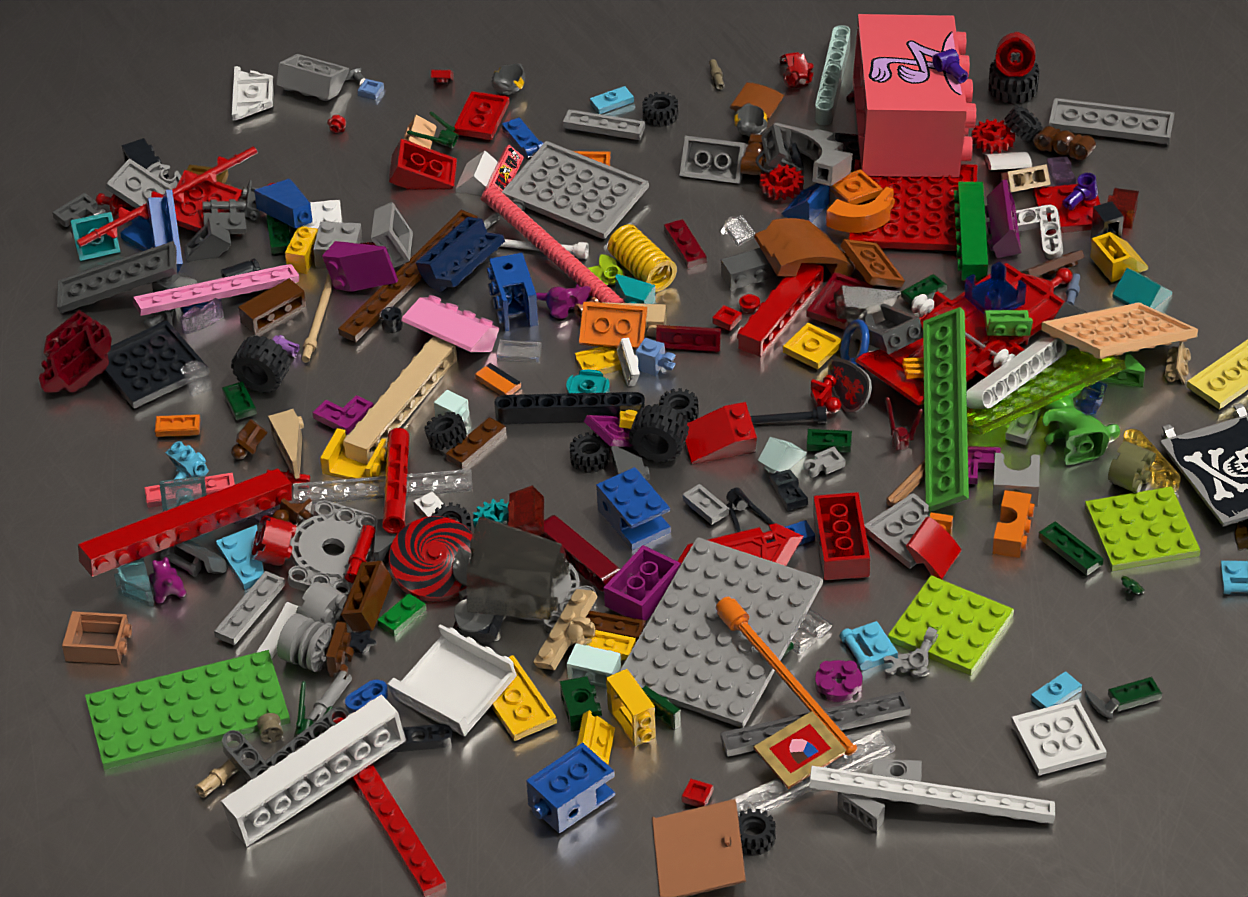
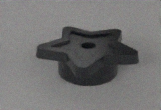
M370 630L362 633L351 632L349 646L357 653L364 654L370 650L371 646L377 644L374 639L370 638Z

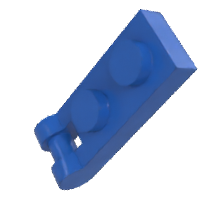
M520 117L502 123V130L526 159L532 157L543 145V142L536 138Z

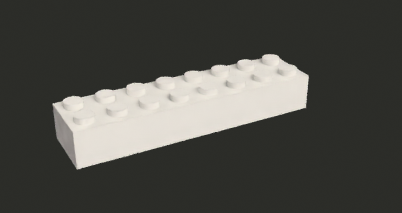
M381 694L356 712L348 715L347 718L335 726L330 727L320 736L310 740L306 745L289 754L276 765L269 767L267 771L255 779L250 780L235 792L230 793L221 802L231 830L248 847L405 742L406 739L398 711Z

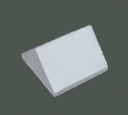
M486 151L473 158L466 164L457 184L456 192L482 196L498 162Z

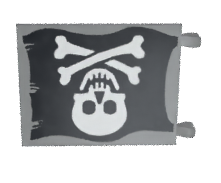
M1242 403L1233 405V408L1236 410L1233 412L1234 419L1176 436L1170 424L1162 426L1164 433L1161 435L1163 440L1160 441V445L1222 526L1248 519V415Z

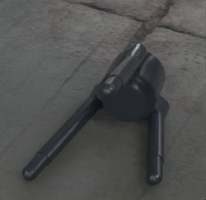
M733 488L727 493L726 499L729 503L726 506L729 508L737 532H741L734 510L741 511L747 506L770 525L775 524L752 503L740 488Z

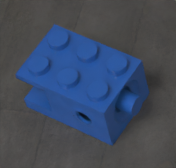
M523 253L490 258V267L487 268V275L491 283H488L490 296L494 295L492 297L494 309L499 310L497 311L499 324L503 323L505 332L509 331L508 316L526 313L530 327L537 326V294Z
M635 467L596 484L598 511L632 551L671 533V526L661 516L669 512L670 507Z
M581 743L526 780L528 805L532 808L536 818H543L552 828L561 833L615 796V792L605 784L614 777V770L584 743Z

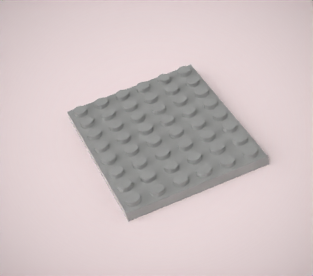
M697 537L620 671L628 669L641 688L646 685L660 696L666 697L672 704L743 728L775 670L741 631H731L717 615V603L727 596L735 599L749 614V626L781 661L823 584V579Z

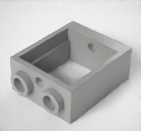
M393 202L375 209L371 234L372 241L376 246L388 247L387 251L394 268L409 262L413 231Z

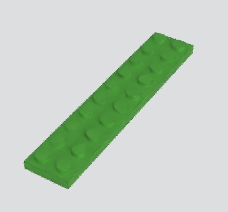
M961 307L923 321L926 503L929 505V511H935L969 499L965 311Z

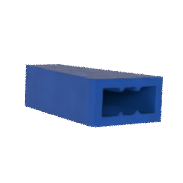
M291 179L254 190L256 208L294 228L313 223L311 204Z

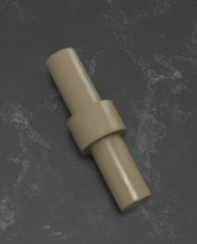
M712 59L709 61L710 75L712 80L715 81L717 89L721 90L725 87L722 79L723 73L718 67L717 61Z

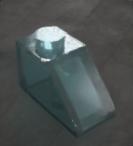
M144 558L117 567L118 573L114 574L117 587L121 586L123 595L145 605L154 606Z

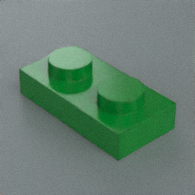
M409 593L377 619L378 626L391 635L396 636L426 611V604Z

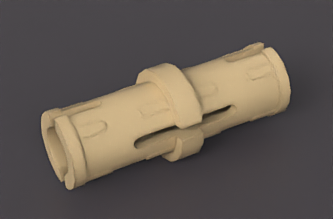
M228 759L219 768L211 770L209 776L195 785L197 794L205 798L214 789L226 784V780L239 770Z

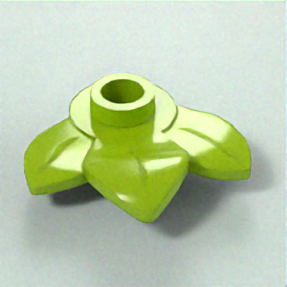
M604 254L600 255L598 266L587 268L606 285H615L616 274L623 275V271L617 266L616 260Z

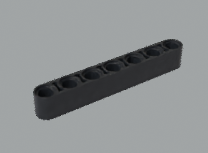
M640 392L500 395L494 401L495 418L501 424L584 422L587 415L614 416L619 418L620 411L634 410L639 412L641 408H645V396Z

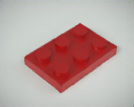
M471 91L454 126V132L463 136L492 140L510 103L509 97Z

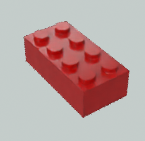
M859 492L815 495L813 515L824 580L870 577V554Z

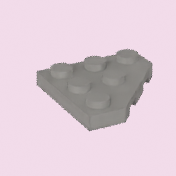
M912 493L864 524L866 534L910 569L916 565V562L907 550L906 545L924 519L928 517L929 505Z

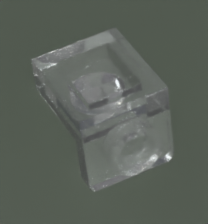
M743 215L736 218L734 216L728 218L721 230L723 235L728 233L737 246L753 239L755 236V232Z
M191 361L186 363L185 367L180 368L185 376L188 390L192 397L212 390L207 369L203 363Z

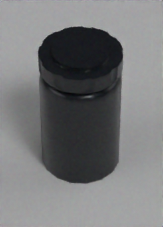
M254 258L250 261L221 269V276L226 278L259 271L261 268Z

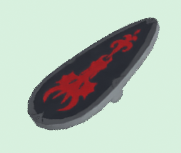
M840 358L831 359L828 363V375H832L836 379V384L832 387L835 397L841 401V407L846 412L857 413L861 411L871 395L872 385L869 375L862 368L848 360Z

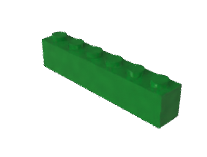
M958 182V190H954V203H958L954 206V215L958 216L955 217V230H959L956 231V244H960L957 245L956 255L957 258H961L957 259V272H961L962 280H982L988 274L983 182Z

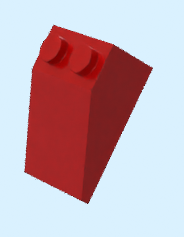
M400 139L392 153L389 183L406 189H453L457 159Z
M746 402L723 406L687 423L689 431L685 445L692 465L756 452L757 436Z

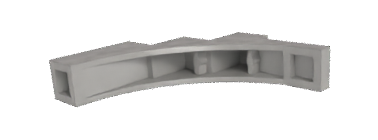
M780 123L774 124L780 127L782 139L788 145V148L792 149L791 143L796 142L800 153L815 161L812 182L832 186L851 173L852 153L843 152V143L834 141V133L819 129L811 131Z

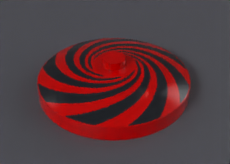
M441 516L417 519L402 528L391 544L389 552L391 574L397 585L404 592L410 593L417 599L429 602L453 599L459 596L460 591L470 587L460 584L453 575L454 558L460 548L481 557L479 544L472 532L456 520Z

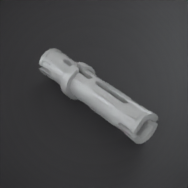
M340 671L322 698L315 702L313 705L314 709L306 719L314 720V722L320 719L328 707L335 704L344 689L352 681L351 675L349 674L343 680L347 672Z

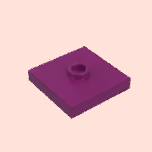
M586 416L584 423L609 446L632 447L629 443V432L631 429L619 427L618 417Z

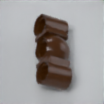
M1052 126L1045 127L1034 138V144L1039 150H1048L1049 152L1055 150L1061 156L1069 155V157H1074L1077 160H1084L1096 148V142L1092 137L1082 136L1081 134L1075 136L1068 130L1060 131V129H1055Z
M750 135L746 151L741 160V174L760 176L763 173L755 161L756 157L764 150L761 139L762 135ZM765 153L759 159V163L763 168L766 164Z

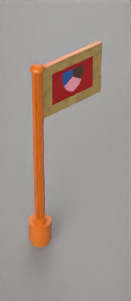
M729 596L721 599L716 605L717 615L731 631L738 630L742 632L810 711L754 746V750L787 789L808 778L811 766L825 767L843 755L851 756L855 754L857 745H853L749 626V614L735 599H731Z

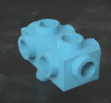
M177 441L165 452L177 468L178 474L173 479V483L177 486H180L186 477L197 482L209 472L205 464L207 462L201 453H196L190 445L185 446L181 441Z

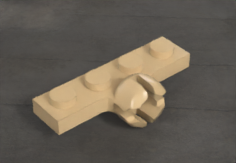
M575 590L533 661L537 668L555 670L570 645L576 643L587 645L592 642V639L585 637H595V625L593 622H590V618H586L598 597L594 591Z

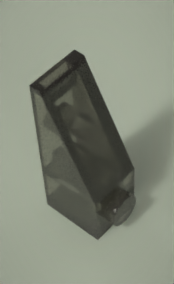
M842 285L834 295L837 318L856 320L863 318L867 313L874 314L882 311L880 305L884 303L893 306L901 295L900 291Z

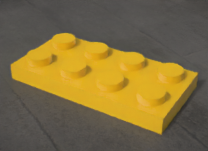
M514 655L508 658L513 661L517 676L491 705V708L512 739L517 741L556 724L557 717Z

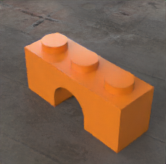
M1004 491L1000 522H997L993 539V554L1020 558L1021 550H1026L1028 536H1025V533H1030L1031 520H1029V517H1033L1035 504L1031 503L1032 494Z

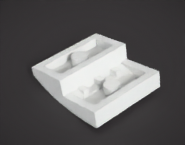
M1027 152L985 154L988 170L1032 167V162Z

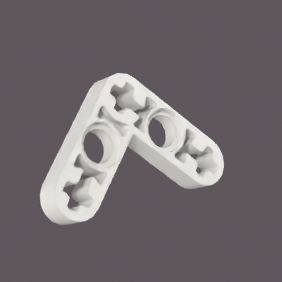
M1044 205L1017 210V219L1020 221L1018 223L1019 232L1041 228L1042 246L1045 256L1050 260L1062 256L1063 244L1057 208L1053 205ZM1049 213H1051L1052 222H1048L1047 216ZM1027 216L1034 217L1031 222L1023 221ZM1049 229L1057 230L1054 235H1046ZM1054 242L1055 251H1051L1050 243Z

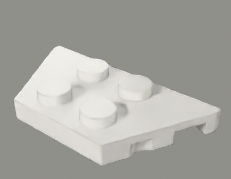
M234 67L233 121L273 107L274 79L272 75L260 74L253 70L250 73L241 71V67Z

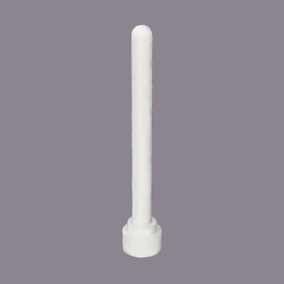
M505 239V242L500 246L540 251L530 241ZM579 242L574 246L562 245L571 254L577 256L578 259H587L589 253L588 243Z

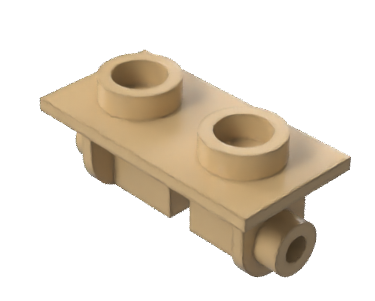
M1179 342V347L1173 346L1168 350V365H1166L1165 378L1169 382L1180 379L1182 384L1185 385L1186 375L1189 374L1188 361L1191 359V355L1183 342Z

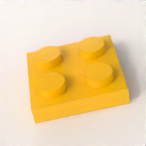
M807 323L783 346V353L815 369H819L841 348L842 339Z

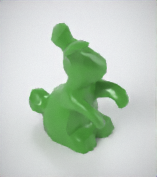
M1083 381L1067 382L1061 391L1052 395L1041 394L1032 396V400L1036 404L1046 407L1047 412H1045L1042 419L1044 426H1048L1051 421H1058L1059 428L1047 434L1044 441L1050 446L1054 440L1065 437L1064 461L1066 465H1074L1097 459L1104 454L1108 443L1115 441L1120 435V427L1117 424L1105 426L1093 416L1085 415L1074 407L1072 398L1078 396L1084 389Z

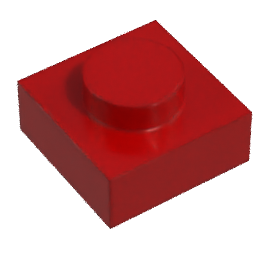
M431 70V78L436 80V83H448V80H453V72L451 70Z
M723 305L712 317L713 324L731 331L742 319V313Z
M690 778L682 794V802L696 807L706 806L713 793V785Z

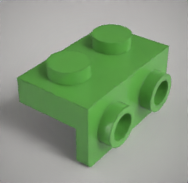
M985 310L984 313L987 336H1030L1033 320L1029 318L1028 310Z

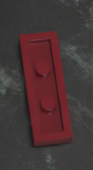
M683 219L664 224L665 233L687 268L707 263L706 254Z
M657 325L656 341L664 343L665 348L720 352L721 329Z

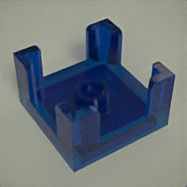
M1001 262L991 266V278L980 284L975 285L974 274L966 277L965 298L983 314L985 310H1014L1025 304L1026 284L1019 280L1016 290L1006 281V266Z

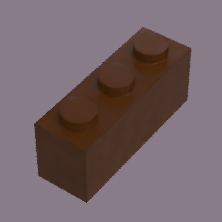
M289 278L238 306L240 322L256 335L306 307L305 293L301 287Z
M382 561L362 562L341 614L353 632L374 630L393 580Z

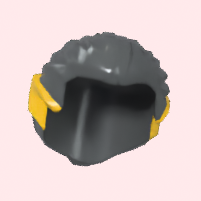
M521 64L503 65L499 67L498 71H494L491 82L494 90L499 94L513 95L523 88L526 76Z
M750 103L743 105L734 116V124L737 126L739 133L744 136L750 137L751 134L760 135L767 128L768 120L764 110Z

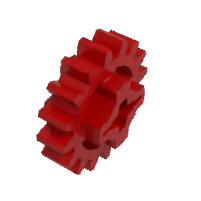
M986 119V123L979 121L971 133L972 144H976V149L982 148V152L989 150L990 154L996 151L1001 153L1002 149L1008 151V147H1013L1016 135L1015 132L1011 131V128L1007 127V124H1004V120L997 122V119L993 121Z
M778 164L777 168H774L770 173L764 172V174L760 175L762 193H767V197L775 196V200L778 198L786 200L788 196L792 199L794 194L799 195L800 190H803L804 176H801V171H796V167L790 169L789 165L781 167Z

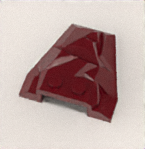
M79 310L47 335L44 347V354L47 356V360L42 361L41 364L45 372L39 375L41 388L45 392H59L61 389L76 392L79 388L85 387L94 376L103 373L109 364L107 353L111 349L112 342L109 329L98 321H93L90 316Z

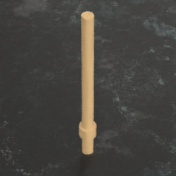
M329 274L309 336L303 344L304 351L301 360L306 363L310 361L311 354L316 349L317 335L333 288Z

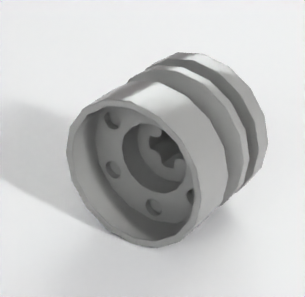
M302 614L292 615L282 628L278 639L277 653L279 658L292 664H299L302 668H308L310 671L320 672L327 665L326 655L335 628L331 625H325L323 622H315L312 618Z

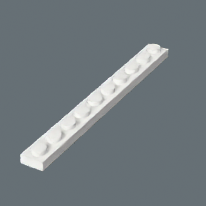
M811 766L809 788H816L821 791L830 790L843 794L863 795L868 798L877 797L891 801L911 802L916 805L937 806L942 809L951 808L964 812L985 813L990 816L1011 817L1017 820L1026 819L1038 823H1054L1055 819L1054 801Z

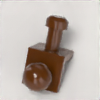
M250 419L237 434L236 442L239 444H235L231 449L233 458L242 460L247 456L248 451L254 454L257 445L268 432Z
M283 498L280 503V509L276 510L272 517L289 521L297 526L303 520L314 517L311 514L312 500L309 498L304 503H289Z

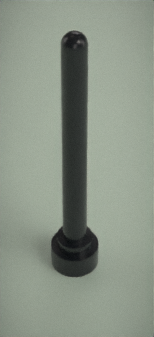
M817 406V409H812V411L750 416L753 424L813 420V422H818V424L827 423L826 406Z

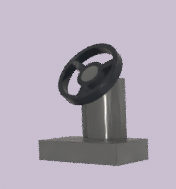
M773 124L761 136L767 165L775 168L778 164L783 166L789 165L790 169L796 165L799 170H803L804 165L796 142L791 143V152L785 150L780 127Z

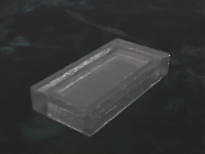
M499 340L497 360L539 363L542 342Z

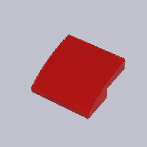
M931 517L924 519L906 545L916 564L924 563L930 574L941 580L962 550L953 537Z

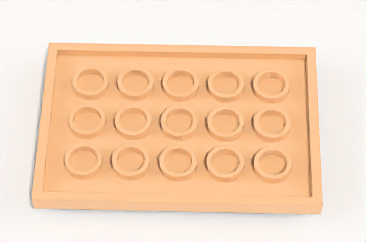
M1142 303L1042 322L1041 329L1049 333L1051 337L1059 338L1065 344L1074 345L1080 351L1089 352L1098 359H1105L1110 355H1122L1124 352L1129 351L1138 352L1139 349L1143 348L1151 349L1157 345H1171L1172 342L1176 341L1185 342L1190 338L1197 337L1198 333L1197 328Z

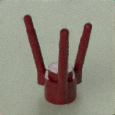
M886 397L892 447L896 450H905L909 447V441L914 440V433L923 411L922 409L918 410L910 432L904 427L895 428L890 398Z

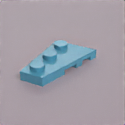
M257 525L216 541L217 549L223 558L226 559L228 566L244 590L251 588L264 573L262 562L252 559L254 556L252 555V546L256 531H258Z

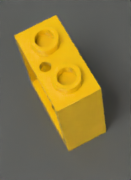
M625 669L606 677L608 710L633 745L638 746L656 738L655 706L629 670Z

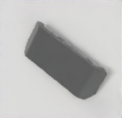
M191 540L162 550L160 555L161 559L167 557L169 562L188 571L194 577L200 573L203 562L208 573H225L228 569V563L225 558ZM175 546L195 556L193 563L173 553Z

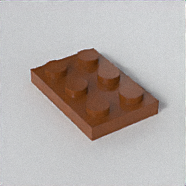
M847 239L842 241L841 248L868 284L884 285L887 287L903 286L904 278L878 244Z

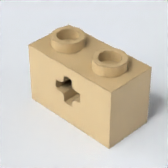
M1047 164L1001 173L1002 180L1007 179L1011 192L1051 185Z

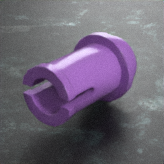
M276 335L272 339L275 343L280 344L282 349L286 350L292 357L296 356L295 353L298 354L299 344L284 339L283 335Z

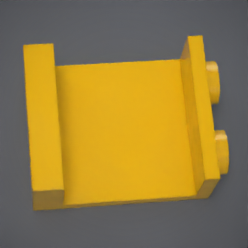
M337 428L320 457L322 474L371 485L375 477L380 475L382 464L387 461L386 439H381L369 463L366 465L345 456L343 442L346 433L345 430Z

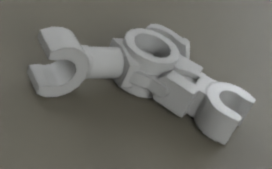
M929 627L920 648H916L912 653L900 654L898 658L893 656L884 657V663L894 664L892 668L885 669L886 675H894L898 670H901V673L912 671L911 676L914 678L929 674V669L926 668L929 663L928 651L938 637V630Z

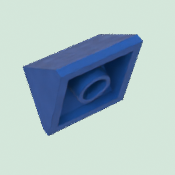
M815 183L801 190L800 194L794 198L781 214L786 218L804 219L812 223L829 204L830 186Z

